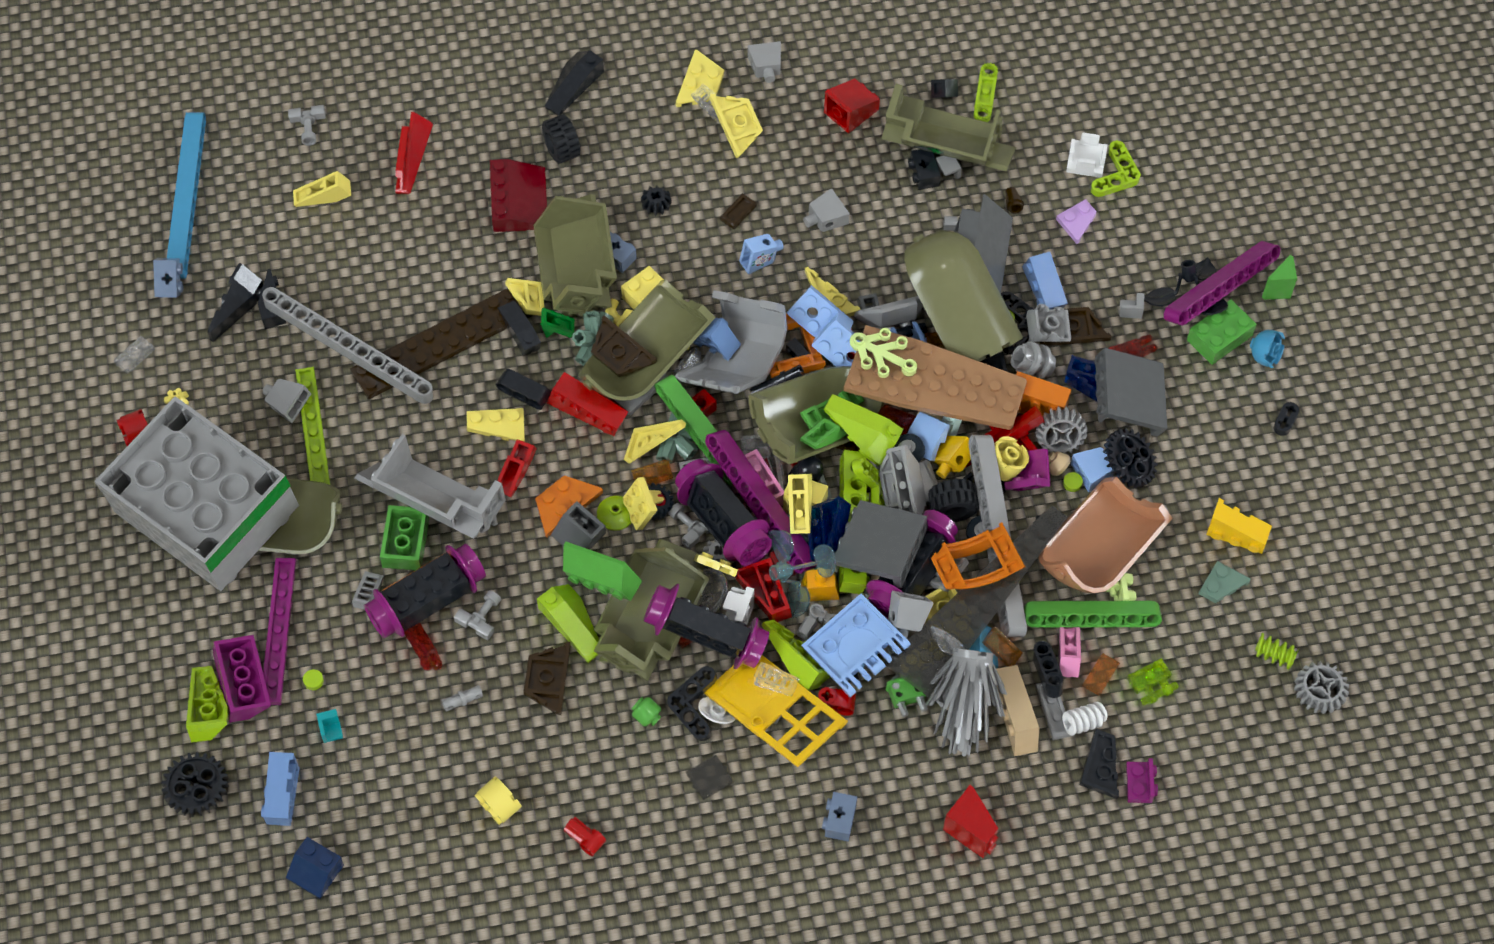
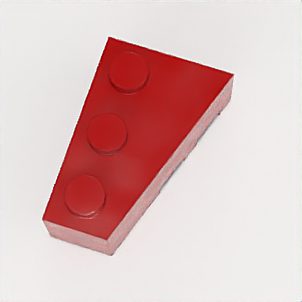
M771 557L738 569L735 576L736 581L744 590H746V587L754 588V602L770 620L780 622L792 617L790 606Z

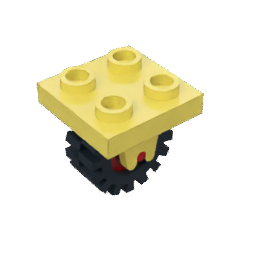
M644 477L637 478L623 496V503L627 507L630 520L634 524L636 531L643 530L651 518L652 520L664 518L674 504V501H672L673 496H669L671 492L669 490L666 492L665 486L661 488L659 483L656 486L655 483L649 485Z

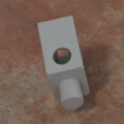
M781 41L748 45L747 56L755 77H764L767 83L775 81V76L780 75Z
M830 189L809 204V215L804 217L803 221L808 228L816 224L820 231L825 232L849 224L850 213L833 189Z
M278 379L274 386L266 384L263 388V394L266 395L265 402L290 423H293L311 395L304 385L283 379Z
M892 591L888 621L907 639L909 630L918 632L922 630L934 602L925 596Z

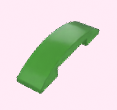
M845 391L836 395L857 405L864 402L862 396ZM828 400L800 413L809 429H812L824 418L830 419V416L824 411Z

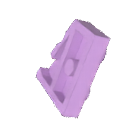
M1085 199L1057 215L1056 220L1074 242L1078 244L1084 232L1089 228V224L1094 220L1097 212Z

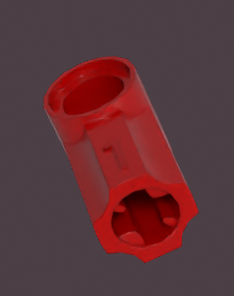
M576 817L571 818L564 828V832L579 843L581 849L592 857L606 842V838L596 829L591 830Z

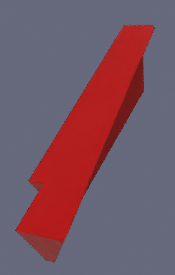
M411 112L410 125L402 126L395 170V177H397L396 194L411 193L433 127L432 122L415 112Z
M1034 406L1022 416L1016 417L1011 430L997 427L984 435H991L994 443L1005 436L1019 440L1028 435V431L1039 426L1041 423H1045L1037 406ZM971 460L968 462L965 468L972 465Z

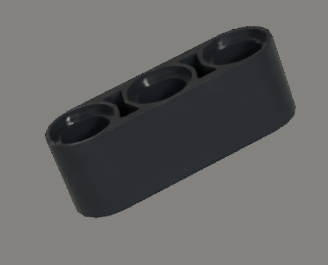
M505 369L495 384L503 393L538 410L544 407L551 394V391L544 385L511 369Z
M1039 641L1034 645L1033 662L1045 694L1050 698H1058L1063 692V676L1050 643Z

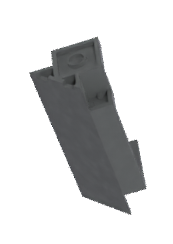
M983 193L980 212H976L973 209H962L954 232L966 237L975 246L1001 294L1013 217Z

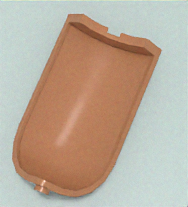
M1117 476L1103 478L1046 542L1040 551L1038 560L1054 578L1073 589L1085 593L1106 592L1122 578L1173 518L1163 503L1135 499L1133 497L1134 493L1127 489Z

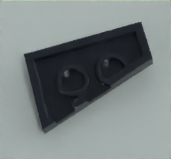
M1095 729L1079 785L1117 799L1119 797V790L1117 789L1118 772H1116L1115 735Z

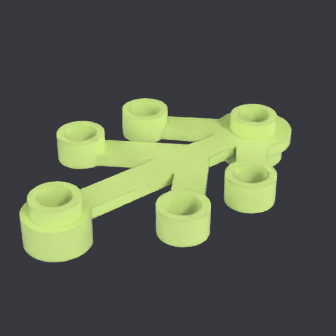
M882 328L876 334L866 336L863 333H854L850 337V346L859 352L863 369L868 370L872 367L873 360L868 357L866 352L868 350L873 353L878 367V376L881 378H886L889 375V367L885 365L883 358L902 367V373L906 376H913L916 373L917 363L914 360H905L888 352L895 349H905L908 343L906 337L900 336L894 342L881 345L872 344V342L879 340L888 341L891 337V331L888 328Z

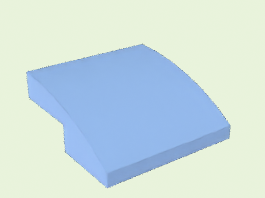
M919 412L907 434L918 436L925 446L923 458L935 461L940 443H945L950 424L927 413Z

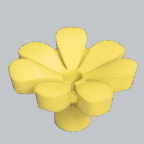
M180 388L174 391L169 390L167 392L168 396L164 397V403L166 404L176 396L189 405V401L186 399L189 397L186 391L182 392Z

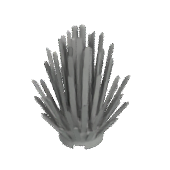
M953 648L952 657L929 683L936 684L941 678L925 706H932L936 699L941 697L943 692V699H945L934 734L937 733L939 725L942 724L946 709L949 706L942 733L944 738L941 747H945L946 739H949V754H956L957 750L962 752V756L968 755L969 757L972 742L976 743L975 751L978 753L982 711L984 713V740L988 742V706H991V700L992 705L996 706L998 716L1005 717L997 686L1001 694L1007 695V692L993 663L994 653Z

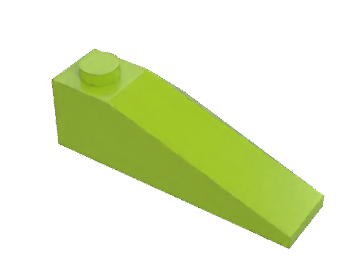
M834 394L830 396L824 408V411L836 425L842 427L849 435L847 438L851 442L854 441L860 448L859 452L877 466L881 465L886 456L887 449L895 446L903 431V428L888 418Z
M569 584L551 587L537 598L538 609L566 640L571 642V645L588 663L599 655L594 652L599 639L594 631L593 624L581 597Z
M775 620L762 623L763 629L770 632L769 639L794 680L810 691L817 689L830 678L825 670L803 649L802 644L804 642L794 638L793 632Z
M194 667L191 672L186 728L191 742L212 740L227 725L229 709L213 667Z

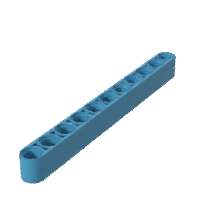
M186 112L167 251V258H180V263L183 265L180 279L187 278L206 126L204 112ZM169 274L166 275V278L172 279V277H169Z

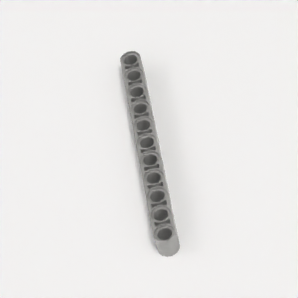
M269 287L263 291L264 304L269 311L416 401L427 404L433 400V389L429 381L280 290Z
M971 435L968 444L983 531L989 530L990 532L999 527V524L1002 522L1011 538L993 437L991 435ZM993 547L987 549L990 571L994 572L1002 568ZM1015 572L993 583L1000 628L1004 637H1024L1027 632L1018 574Z

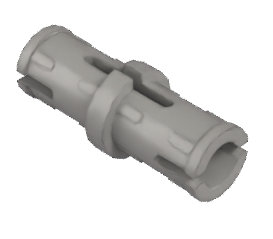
M476 685L465 691L460 690L457 694L442 699L441 702L444 710L447 712L461 705L466 706L467 703L483 697L480 686Z

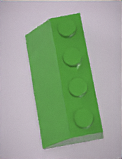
M569 542L564 543L563 571L568 575L569 581L574 584L582 583L591 590L596 588L605 595L610 593L619 600L623 598L629 601L632 600L642 580L624 561Z

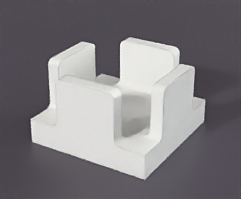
M1082 133L1081 140H1071L1067 173L1102 177L1108 144H1099L1100 135Z
M732 587L728 591L723 609L727 610L725 615L728 616L729 620L748 624L754 607V588L746 587V590Z

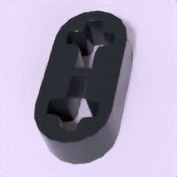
M1287 402L1283 405L1273 427L1276 434L1280 436L1289 434L1299 414L1297 404ZM1289 409L1293 410L1290 416H1287ZM1283 421L1286 422L1285 427H1284V428H1280V426L1282 425Z

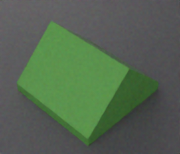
M1289 255L1268 277L1262 295L1264 300L1291 298L1297 281L1294 257L1292 255Z

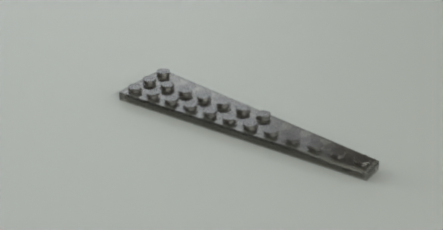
M1049 507L1013 541L1025 565L1024 568L994 583L960 590L923 625L921 631H916L908 639L911 644L908 648L904 650L900 646L899 648L902 652L899 655L894 652L891 655L892 661L888 663L885 660L884 664L930 698L941 678L936 684L929 683L952 657L953 648L967 650L971 648L1065 522L1067 516L1055 507ZM998 557L990 562L974 578L1002 568Z

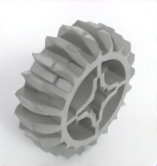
M1059 406L1056 411L1050 409L1049 414L1044 412L1043 419L1045 423H1041L1036 427L1035 434L1039 445L1043 449H1048L1049 454L1053 451L1054 453L1057 451L1062 453L1069 451L1072 453L1074 448L1079 450V444L1084 445V439L1087 437V425L1080 412L1076 413L1074 408L1069 411L1067 407L1061 410ZM1051 427L1052 430L1050 431V434L1047 435V431ZM1076 427L1075 432L1071 435L1072 429Z
M1321 661L1317 665L1314 662L1310 663L1309 666L1305 665L1298 672V677L1295 679L1294 691H1297L1296 698H1302L1300 701L1301 705L1306 703L1307 710L1312 707L1314 708V713H1317L1318 710H1321L1322 714H1325L1327 710L1332 713L1334 708L1336 710L1340 709L1349 695V691H1347L1349 684L1346 683L1347 677H1341L1343 670L1337 672V666L1335 665L1331 668L1329 667V662L1326 665H1323ZM1312 677L1313 684L1307 687V680ZM1333 688H1336L1337 695L1331 698V691Z

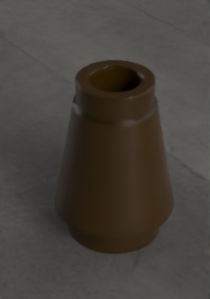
M1015 187L1007 188L1005 190L1006 208L1010 213L1017 214L1023 210L1024 202Z

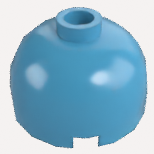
M1269 329L1257 334L1250 343L1254 360L1270 368H1273V363L1278 364L1284 351L1285 345L1281 344L1282 339L1285 340L1284 334Z

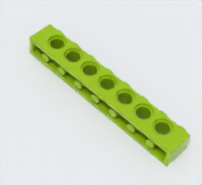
M844 450L839 460V539L845 534V527L847 522H850L852 519L854 507L858 506L860 500L869 502L868 485L854 474L852 468L853 460L864 457L858 451ZM840 567L839 592L862 594L867 583L870 581V577L865 572L856 571L857 573H855L852 569Z

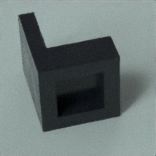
M958 79L931 80V98L958 97Z

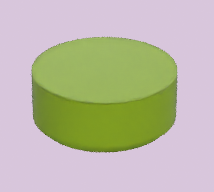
M1076 472L1066 474L1063 480V486L1069 492L1079 491L1083 484L1081 475Z
M316 669L308 670L303 676L305 687L309 690L321 688L324 683L322 673Z

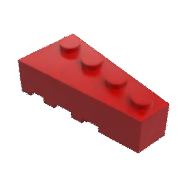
M566 372L562 374L552 389L547 404L612 436H615L628 415L627 410L595 390H589L582 382Z

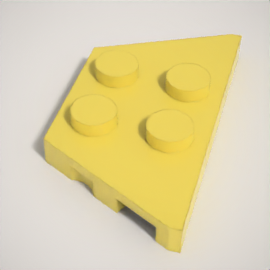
M695 50L677 97L676 107H682V104L691 102L692 105L711 102L709 96L711 94H716L717 96L724 76V69L698 50Z
M711 94L709 99L735 157L739 158L761 134L763 129L749 99L735 98L733 96L720 97L716 96V94Z

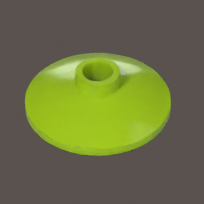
M622 496L607 497L599 504L597 519L605 525L606 529L619 531L632 524Z

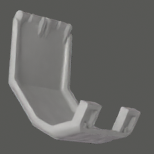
M713 290L712 298L720 300L722 318L728 322V327L739 340L741 346L728 361L723 359L721 353L716 351L713 354L708 350L703 361L678 372L675 377L680 382L737 394L764 382L783 348L787 333L785 306L776 302L758 301Z

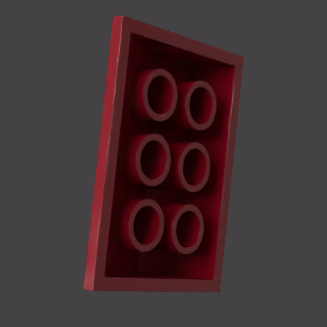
M511 159L490 160L493 232L534 230L533 225L547 208L545 167Z

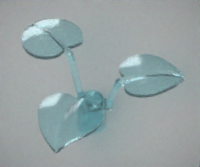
M769 530L768 533L772 540V547L779 561L775 565L770 566L769 575L774 581L781 580V582L791 583L787 588V599L792 614L791 618H796L803 615L809 608L810 595L808 589L801 586L800 582L787 578L793 574V570L817 565V570L822 577H830L833 575L836 567L835 554L829 545H818L814 549L816 561L791 566L786 563L791 559L790 554L794 551L791 535L784 530Z

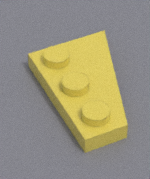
M524 408L467 411V431L489 437L491 435L501 437L502 440L509 441V439L516 441L518 439L525 442Z

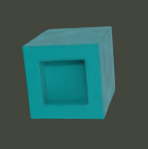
M336 709L316 714L324 743L343 738Z

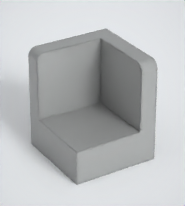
M944 155L936 158L940 173L943 172L945 176L954 174L956 179L961 177L962 168L956 158Z
M1137 293L1135 301L1120 300L1119 317L1142 319L1144 293Z

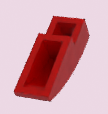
M516 440L510 456H507L497 480L502 483L505 496L512 498L524 478L537 450L534 445Z

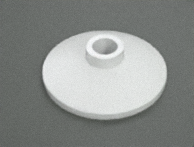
M709 697L701 699L698 704L700 713L712 722L728 724L736 720V718Z

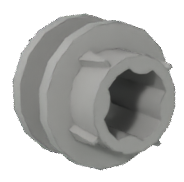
M1030 341L1015 348L1011 364L1016 369V372L1019 371L1045 379L1054 372L1056 358L1051 354L1049 347Z

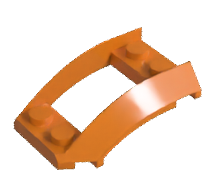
M786 313L787 330L800 327L806 350L810 354L775 362L769 373L771 378L776 377L784 370L788 371L798 365L802 366L804 373L823 369L826 363L822 358V354L811 346L815 337Z
M1002 522L999 524V527L990 532L986 530L979 535L950 544L944 542L939 552H935L931 557L947 590L968 589L991 584L1025 567ZM993 547L1002 568L980 577L964 580L954 559L971 556Z

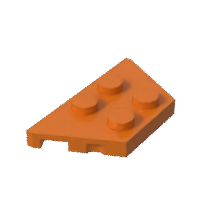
M564 475L537 496L535 501L545 536L548 538L552 534L563 514L576 501L585 508L603 494V489Z

